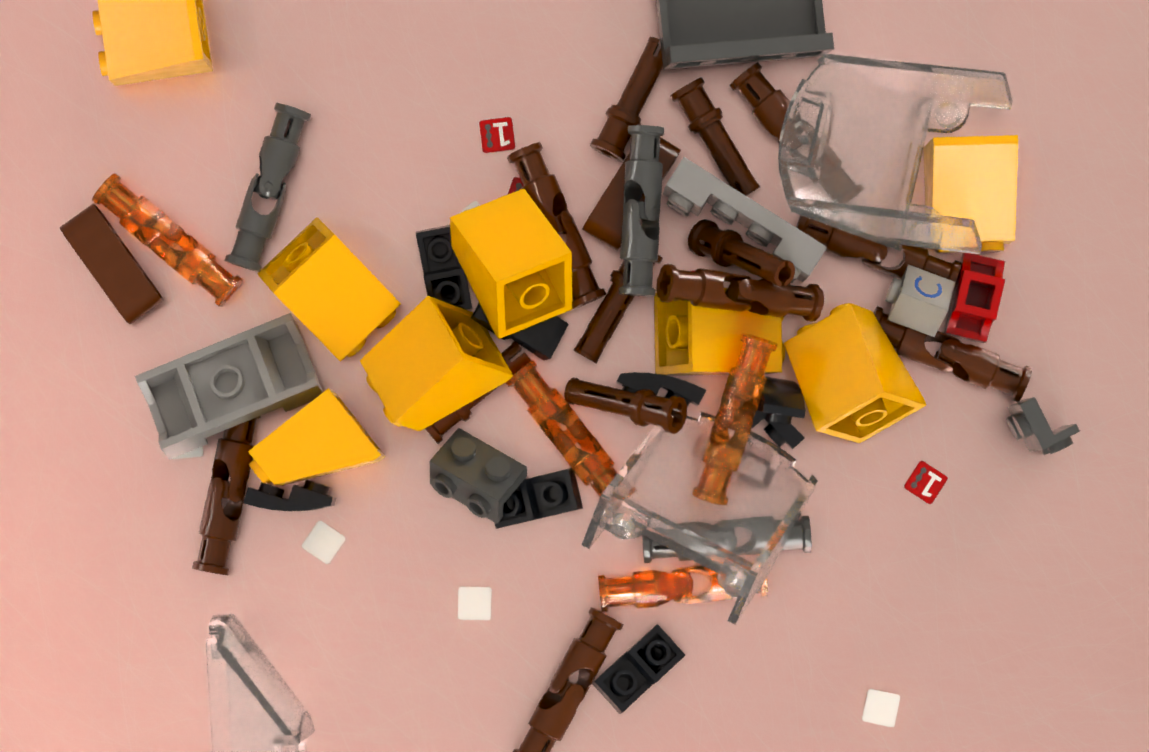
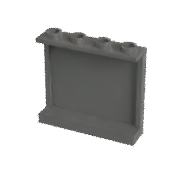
M656 0L663 70L825 56L834 50L833 33H826L822 0Z

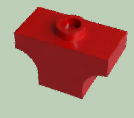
M968 252L962 253L961 267L956 279L944 331L945 334L981 343L987 342L992 323L997 318L1005 279H1003L1005 261Z

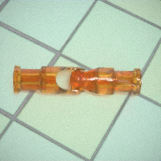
M114 173L108 177L96 191L92 201L97 205L102 204L120 219L119 224L141 243L148 246L192 285L197 283L215 298L214 303L222 307L237 291L243 279L238 275L234 277L218 264L216 256L174 223L145 196L138 197L122 184L120 176ZM178 244L183 251L176 250L174 248Z
M742 333L740 340L743 342L740 355L736 367H731L722 394L721 404L702 461L705 462L698 486L694 487L692 491L693 496L717 505H727L729 499L726 493L732 474L739 469L755 412L758 409L767 378L764 376L771 352L777 349V343L747 333ZM728 428L735 430L734 435L730 440Z
M532 360L516 372L506 384L517 391L528 405L526 411L563 455L566 462L584 485H591L605 503L604 509L607 513H610L634 494L636 490L633 486L628 487L613 468L615 462L586 428L557 388H551L536 370L537 364ZM560 423L566 426L567 429L565 431L561 429ZM578 443L581 449L577 448L575 444Z
M764 559L757 560L756 564L731 567L730 563L680 567L671 571V574L656 570L633 572L632 576L606 578L605 575H598L601 612H608L609 607L635 605L637 609L658 607L673 599L676 603L692 604L733 600L734 595L759 593L761 597L768 596V581ZM698 573L706 576L710 581L711 588L702 595L692 596L694 582L690 574Z

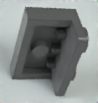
M1035 397L1021 400L1007 407L1011 416L1006 418L1008 426L1017 440L1023 438L1029 452L1042 450L1044 455L1056 453L1072 445L1073 441L1070 436L1080 432L1077 424L1065 425L1052 431Z
M460 428L453 433L429 461L430 484L440 495L446 498L452 497L467 506L474 515L481 518L486 517L495 523H498L503 517V504L527 477V466Z

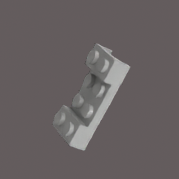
M683 157L665 186L663 195L668 197L666 204L678 213L687 217L692 212L698 216L705 204L708 203L713 206L710 212L723 222L732 225L735 220L748 228L746 235L753 241L764 247H767L769 243L775 245L776 248L772 255L791 261L794 264L795 275L791 283L796 279L804 282L827 249L825 245Z
M291 313L135 376L149 405L159 433L158 442L160 448L169 460L208 444L206 438L280 407H283L285 412L313 401L323 393L300 330Z

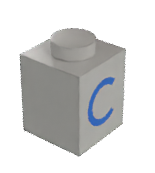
M908 264L901 280L893 278L885 299V301L892 303L887 320L935 337L949 310L955 281Z

